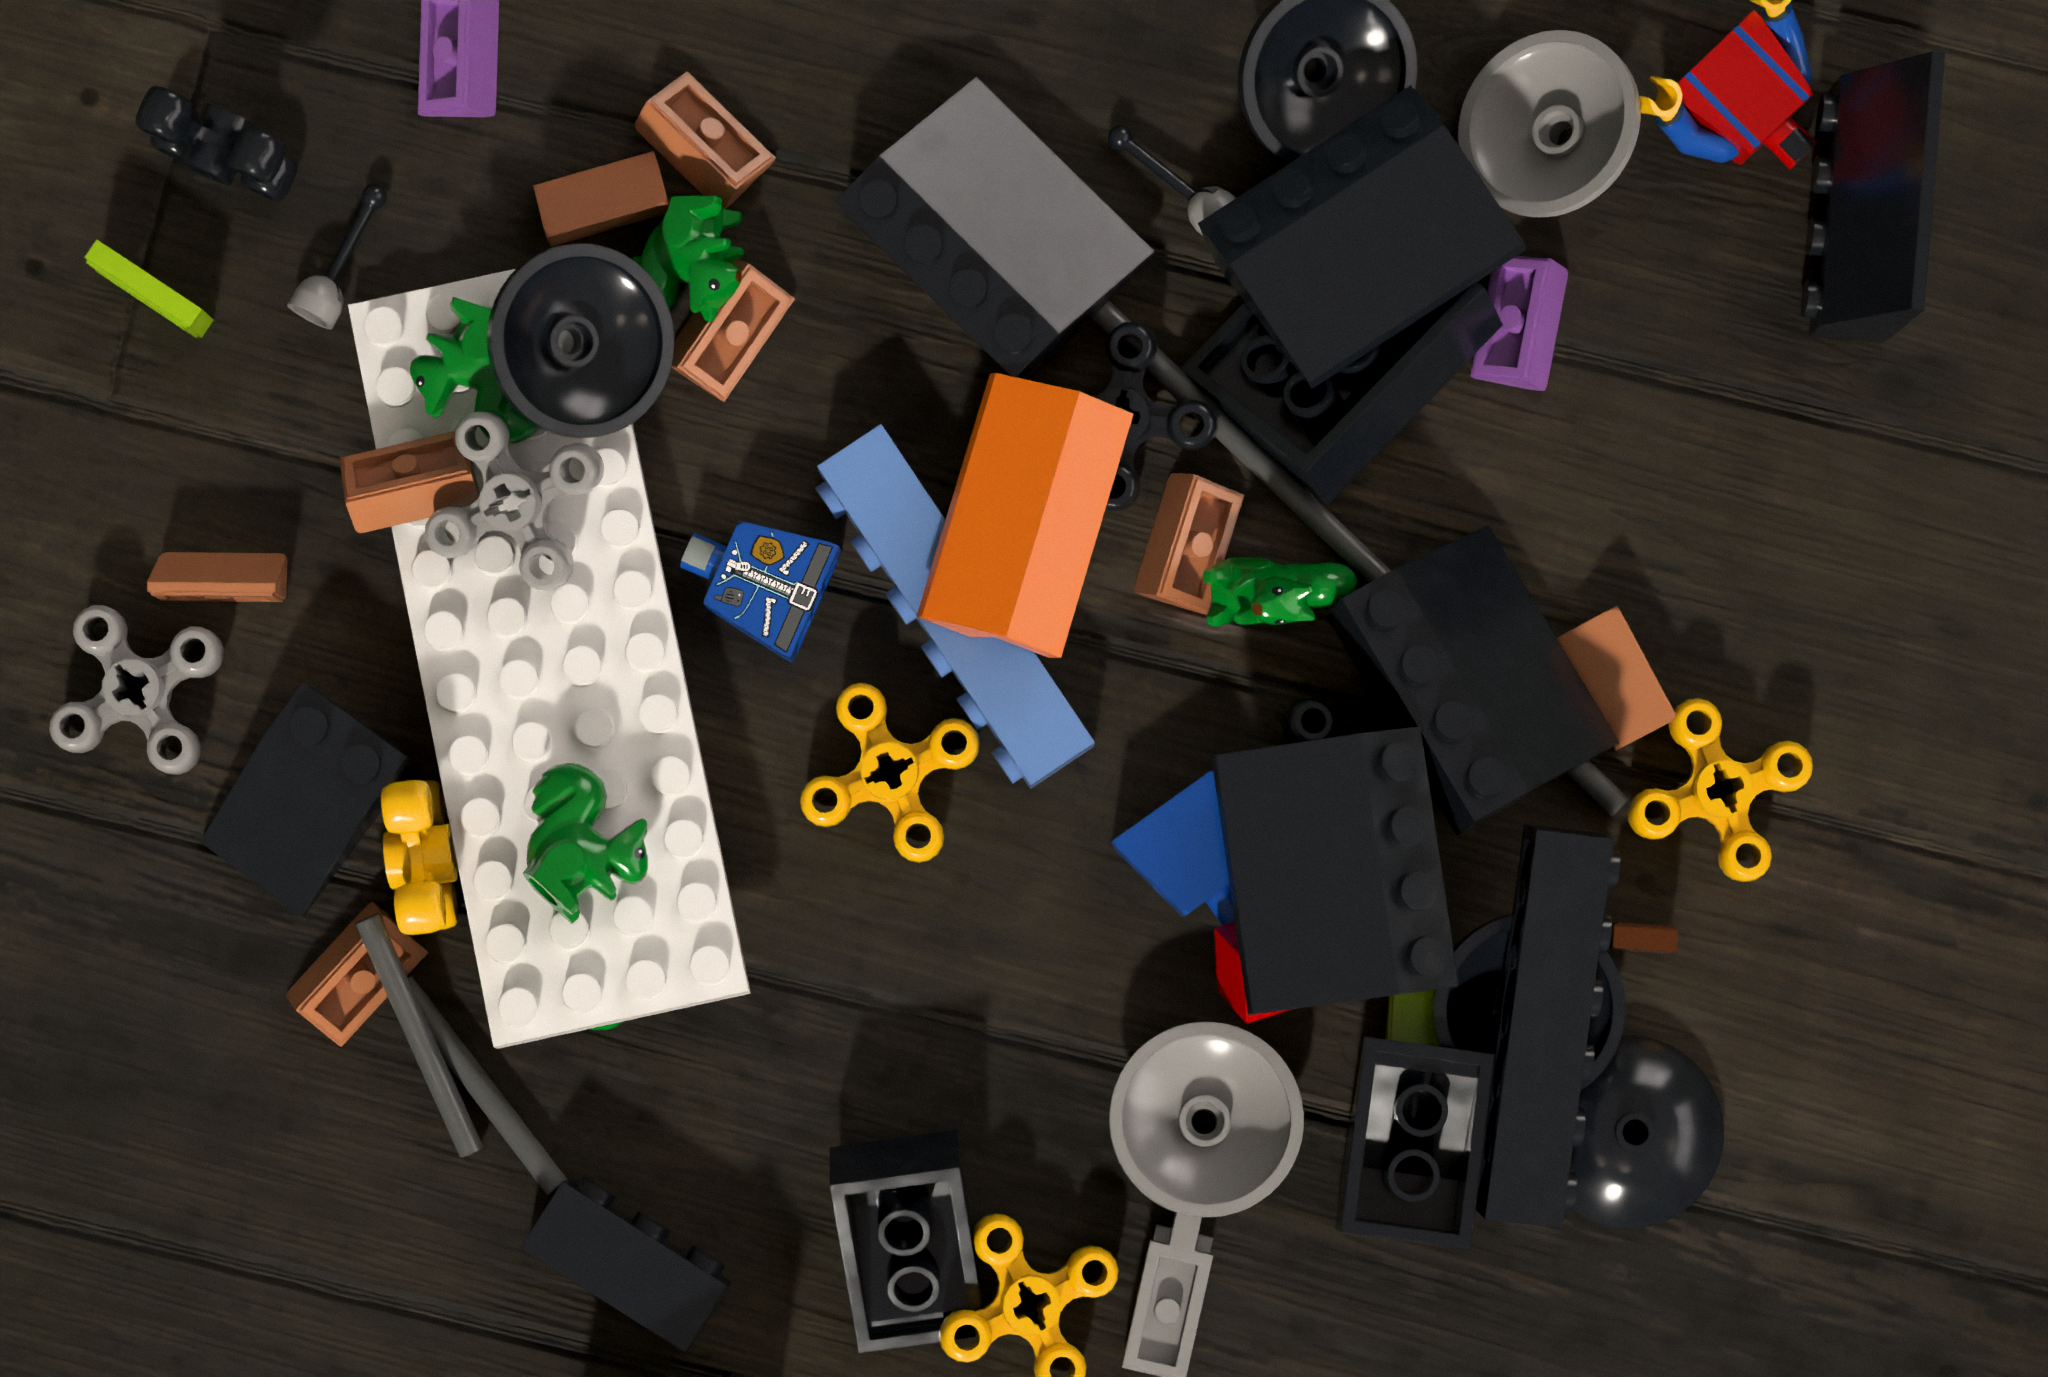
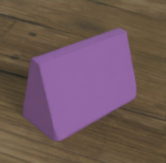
M421 0L418 115L479 118L495 115L499 0Z
M1516 256L1490 273L1487 293L1503 325L1474 354L1470 377L1529 390H1546L1568 279L1566 268L1550 258Z

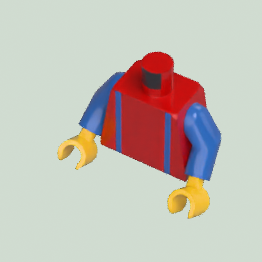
M1749 0L1764 7L1761 16L1753 10L1678 83L1672 79L1651 76L1649 80L1656 86L1658 91L1657 99L1654 102L1648 97L1639 96L1641 113L1656 116L1655 121L1682 154L1718 163L1732 160L1742 165L1765 144L1791 170L1817 144L1792 118L1813 95L1810 87L1812 72L1804 36L1794 9L1790 4L1791 0Z

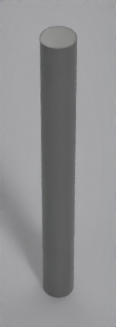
M379 913L356 922L355 925L459 1157L462 1158L483 1148V1144Z
M409 977V982L445 1062L546 1195H549L560 1186L562 1181L568 1179L414 977Z

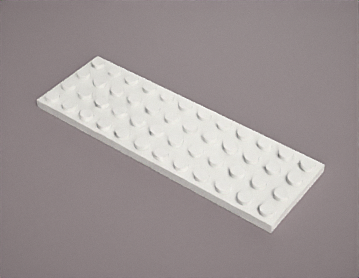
M515 269L348 305L376 449L455 431L460 420L474 412L477 390L458 385L443 414L439 418L428 415L425 411V399L411 378L410 365L414 358L420 355L441 357L442 353L426 340L428 333L453 337L457 332L460 318L451 310L450 303L453 297L492 309L501 287ZM564 330L559 336L558 344L560 349L566 354L572 350L574 340L572 335L567 330ZM633 423L617 432L593 438L564 437L539 428L536 433L525 441L509 443L508 445L510 456L515 463L526 470L533 471L543 469L550 463L552 457L559 449L573 443L587 444L596 449L602 457L604 473L597 487L581 495H560L551 501L546 512L545 522L549 533L554 539L559 540L569 548L574 560L573 572L570 578L558 588L547 591L538 590L525 582L519 569L521 556L519 546L512 536L503 531L492 530L486 532L467 554L448 558L433 552L427 544L425 526L429 518L391 526L492 1043L496 1049L751 994ZM477 427L475 431L476 441L485 448L490 438L486 437L480 428ZM573 458L569 463V471L573 478L581 480L585 472L584 465L577 458ZM473 462L480 493L483 488L484 479L481 470ZM530 490L511 492V495L503 500L504 504L498 506L499 510L507 509L511 511L518 509V506L526 501L525 497L531 495ZM448 521L445 528L446 535L451 541L457 542L460 535L459 528L455 523ZM542 553L539 558L540 569L547 575H551L554 571V562L550 556ZM565 763L580 764L592 770L603 781L607 794L606 805L593 828L607 840H610L639 819L647 821V834L644 838L648 855L646 877L637 884H629L611 874L610 877L617 890L615 892L617 897L613 901L605 898L593 887L587 889L578 898L580 914L573 924L544 900L523 875L527 868V846L530 836L542 820L531 809L535 799L532 790L545 771L555 765Z

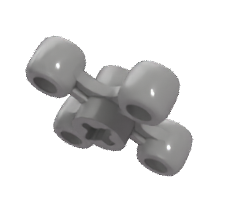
M481 410L470 413L461 419L457 425L455 443L463 457L475 462L481 470L484 479L483 488L479 498L471 505L466 507L448 506L433 513L425 526L427 544L438 555L455 558L471 551L479 538L486 532L492 530L503 531L512 536L519 546L521 553L519 569L522 578L528 585L545 591L560 587L570 578L573 572L574 560L569 548L564 543L554 539L549 533L545 522L546 512L551 501L560 495H581L597 487L604 473L602 457L596 449L587 444L573 443L559 449L552 457L550 463L543 469L537 471L526 470L517 465L510 456L508 449L510 432L503 418L490 411ZM480 425L486 428L490 436L489 443L485 448L480 446L475 438V431ZM573 458H577L584 465L585 472L581 480L573 478L570 474L569 463ZM530 490L531 495L525 497L526 501L522 502L518 509L511 511L507 509L499 510L498 506L504 504L503 500L507 499L511 492ZM448 521L455 523L459 528L460 535L457 542L451 541L446 535L445 528ZM542 553L550 556L554 562V571L551 575H547L540 569L539 558Z
M92 605L83 609L74 621L73 636L83 651L94 655L102 663L105 676L102 680L101 691L93 699L85 702H68L61 705L53 713L49 727L53 741L60 748L71 753H85L93 750L101 742L104 731L112 724L120 721H131L144 731L147 738L146 753L149 761L156 769L167 774L177 775L190 771L197 764L201 756V744L198 736L190 728L179 724L174 719L169 703L173 688L181 681L188 678H204L212 675L220 668L224 659V647L221 640L214 632L206 628L190 626L174 636L170 648L163 655L155 658H142L130 649L127 641L128 627L125 619L118 611L105 605ZM106 621L108 624L107 635L102 640L95 641L93 638L95 625L98 622ZM203 642L205 645L204 657L200 661L192 663L189 659L190 648L195 643ZM128 672L134 677L146 682L149 681L142 688V694L145 697L143 702L146 708L139 702L125 698L133 690L129 682L131 678ZM82 717L85 729L79 737L72 738L69 732L70 724L75 718ZM179 738L182 743V751L177 758L169 760L166 755V746L171 740Z

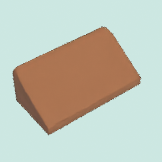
M685 72L646 101L635 122L636 130L703 196L720 197L723 209L729 207L776 159L688 72Z
M654 151L533 185L545 235L551 247L664 215L670 204Z
M741 260L731 263L741 271V283L733 296L718 310L715 319L712 322H707L700 311L693 313L674 340L671 368L722 402L726 401L795 300L794 297L751 264Z
M455 431L340 458L345 504L354 528L358 533H366L429 518L437 510L448 506L466 507L474 503L480 495L473 461L463 457L457 449Z
M1170 474L1134 585L1135 593L1207 615L1212 596L1211 586L1203 582V574L1206 569L1225 559L1244 494L1195 474Z
M166 552L162 553L155 563L147 581V592L161 601L283 602V599L286 600L287 557L281 553Z
M1617 606L1557 637V640L1618 739L1619 744L1613 747L1615 751L1673 721L1676 714Z
M370 902L286 993V997L294 1009L340 1047L346 1043L388 997L355 923L379 913L406 975L428 954L427 950L411 935L401 933L397 922L374 902Z

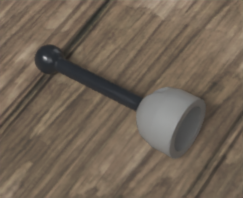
M1117 125L1109 131L1108 143L1113 149L1126 150L1189 200L1187 208L1189 221L1202 236L1203 234L1198 223L1236 199L1230 192L1218 186L1195 190L1133 140L1132 132L1126 126Z
M370 184L364 188L362 192L363 205L326 274L321 276L314 275L304 279L292 294L287 306L294 313L315 325L330 330L333 329L344 304L342 292L335 282L375 209L381 208L386 203L387 193L382 186Z

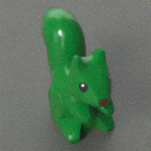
M717 196L671 197L666 215L651 232L642 256L636 255L631 258L657 284L669 309L676 300L681 283H689L691 311L693 313L700 311L707 322H712L718 310L733 296L741 283L742 274L737 266L731 263L743 257L744 249L731 246V240L720 237L722 230L739 225L742 221V213L723 209L722 199Z
M453 297L450 303L451 310L460 318L457 332L453 337L428 333L426 340L442 353L441 357L420 355L414 358L410 365V374L414 385L425 399V411L428 415L439 418L449 404L458 385L477 390L474 412L482 410L496 413L508 425L510 432L509 443L525 441L536 433L539 427L522 417L510 405L494 378L487 350V331L491 309ZM481 425L478 426L485 436L490 438L486 428Z
M1258 557L1228 558L1206 569L1203 574V582L1211 586L1213 603L1211 610L1206 616L1208 626L1217 627L1231 622H1236L1240 625L1260 623L1280 625L1299 621H1314L1315 614L1311 608H1325L1336 605L1341 598L1355 591L1358 580L1352 569L1340 563H1293L1281 565L1269 559Z
M565 763L555 765L545 771L532 790L535 799L531 809L542 820L530 836L527 846V868L523 875L544 900L573 924L580 914L578 898L587 889L593 887L605 898L613 901L617 897L615 893L617 890L610 877L611 874L629 884H637L646 877L648 855L644 838L647 834V821L639 819L610 840H607L593 828L606 805L607 794L603 781L592 770L580 764Z

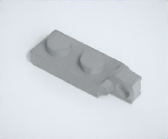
M1175 1212L1171 1227L1156 1224L1153 1239H1150L1121 1364L1122 1368L1160 1377L1187 1376L1213 1260V1253H1210L1213 1237L1198 1234L1202 1217L1186 1216Z

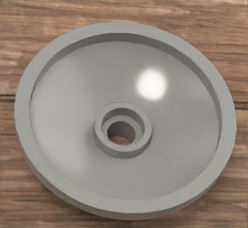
M1568 30L1543 31L1529 35L1500 51L1475 78L1466 95L1460 114L1458 126L1459 147L1501 208L1527 217H1552L1569 213L1600 196L1618 178L1628 163L1636 145L1641 122V105L1637 85L1623 60L1612 49L1596 38ZM1572 128L1570 139L1565 144L1558 145L1560 134L1564 130Z
M1195 1022L1176 1026L1158 1034L1134 1053L1119 1075L1114 1087L1109 1110V1128L1113 1149L1118 1162L1127 1177L1141 1193L1158 1205L1186 1216L1212 1218L1227 1216L1248 1209L1270 1195L1281 1184L1291 1170L1299 1153L1304 1130V1111L1300 1091L1292 1072L1281 1056L1270 1045L1256 1035L1236 1026L1217 1022ZM1202 1110L1211 1113L1215 1119L1213 1132L1209 1134H1199L1192 1126L1194 1113Z

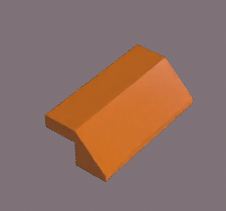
M991 373L916 617L971 638L996 637L1048 658H1061L1134 414L1080 391L999 373Z

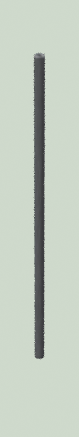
M1110 301L1092 317L1108 335L1116 326L1124 322H1131ZM1137 336L1125 338L1121 345L1132 358L1137 357L1143 348L1142 341ZM1157 347L1155 359L1146 371L1179 403L1185 400L1196 399L1209 405L1218 418L1216 438L1367 583H1370L1391 571ZM1191 413L1204 426L1202 417L1197 413ZM1591 761L1567 773L1611 817L1629 800Z

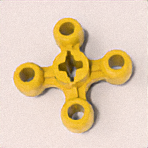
M861 682L852 684L845 688L838 697L836 712L838 720L843 727L855 734L860 742L862 750L860 762L847 775L840 777L824 775L809 781L801 792L800 805L802 812L813 824L830 827L843 821L850 810L859 803L867 801L880 803L893 816L895 824L893 840L895 848L900 855L912 862L921 863L929 861L938 855L943 847L944 833L942 825L937 818L926 812L920 803L918 795L920 784L924 777L933 770L941 768L957 770L971 764L979 752L980 741L978 733L965 720L951 718L943 720L936 725L931 734L923 741L913 744L902 743L895 739L887 729L885 721L887 705L885 697L880 690L871 684ZM858 698H867L873 703V712L866 719H856L850 714V706ZM952 733L964 736L967 741L964 751L957 755L948 754L942 748L944 738ZM890 756L894 764L913 762V764L908 765L907 770L900 774L902 785L898 788L890 789L885 781L876 784L872 781L867 784L868 781L873 779L872 776L880 772L878 761L883 757ZM830 790L837 795V805L830 812H819L814 806L815 797L821 791ZM918 825L928 828L931 833L928 845L919 849L910 846L906 839L908 831Z
M1700 698L1688 699L1676 706L1674 709L1676 716L1668 724L1674 741L1685 748L1691 757L1692 770L1690 777L1683 786L1676 790L1667 791L1652 788L1637 794L1629 804L1627 812L1628 822L1633 831L1639 836L1654 840L1671 834L1678 824L1687 818L1698 817L1706 819L1715 826L1719 833L1721 844L1718 851V862L1723 873L1732 880L1740 882L1754 881L1766 873L1771 864L1772 854L1766 839L1756 833L1749 823L1748 811L1750 803L1756 795L1766 790L1790 792L1804 786L1812 775V757L1801 744L1793 741H1782L1768 747L1762 756L1754 762L1741 763L1734 761L1725 754L1721 747L1719 736L1722 729V718L1717 707L1708 700ZM1690 713L1699 715L1704 721L1705 727L1701 735L1693 734L1687 728L1686 720ZM1781 755L1787 756L1794 763V773L1790 778L1783 776L1778 770L1777 763ZM1713 773H1715L1719 782L1729 780L1733 786V793L1725 796L1727 807H1725L1721 798L1710 800L1707 795L1706 788L1715 784ZM1648 803H1656L1661 807L1663 820L1659 825H1653L1646 819L1645 808ZM1740 845L1747 846L1753 853V863L1749 868L1741 866L1736 860V851Z
M406 780L390 783L381 790L382 815L385 827L388 832L383 834V855L389 886L392 890L395 889L394 909L398 929L406 935H419L452 928L459 920L458 899L455 885L453 884L454 881H457L458 867L450 824H445L446 806L442 786L439 782L433 780Z
M994 1213L984 1216L976 1223L972 1230L973 1249L979 1259L991 1265L996 1272L999 1281L998 1293L993 1302L983 1309L976 1311L962 1309L948 1315L942 1322L939 1330V1340L942 1349L952 1359L968 1363L982 1357L987 1352L990 1344L998 1337L1007 1334L1020 1335L1027 1339L1033 1347L1035 1377H1052L1050 1365L1059 1357H1067L1070 1362V1370L1064 1377H1085L1087 1366L1084 1356L1078 1348L1069 1344L1061 1335L1059 1328L1060 1313L1064 1306L1073 1299L1079 1297L1096 1298L1104 1296L1111 1291L1118 1280L1119 1270L1116 1260L1110 1252L1102 1247L1088 1245L1072 1253L1066 1265L1060 1270L1049 1274L1040 1273L1032 1269L1025 1261L1022 1251L1024 1237L1018 1223L1005 1214ZM1004 1228L1008 1236L1006 1246L999 1251H991L987 1245V1236L993 1229ZM1098 1260L1102 1267L1100 1278L1095 1282L1086 1283L1082 1276L1084 1265L1089 1261ZM1018 1283L1024 1285L1035 1295L1043 1293L1044 1299L1036 1304L1039 1324L1033 1322L1022 1312L1014 1314L1013 1308L1021 1303V1297L1018 1293L1021 1289ZM963 1325H972L976 1332L973 1343L966 1347L957 1346L954 1340L957 1329Z

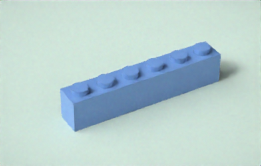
M882 424L819 464L817 468L824 482L815 487L817 493L835 519L846 513L859 533L850 542L870 572L880 566L883 568L895 586L885 593L906 625L917 619L930 639L921 645V648L941 678L952 671L966 692L956 699L977 731L988 725L1001 745L992 751V754L1012 784L1023 777L1029 788L1032 789L1092 749L1095 744L1094 740L1035 652L996 637L971 638L916 617L944 527L945 518Z

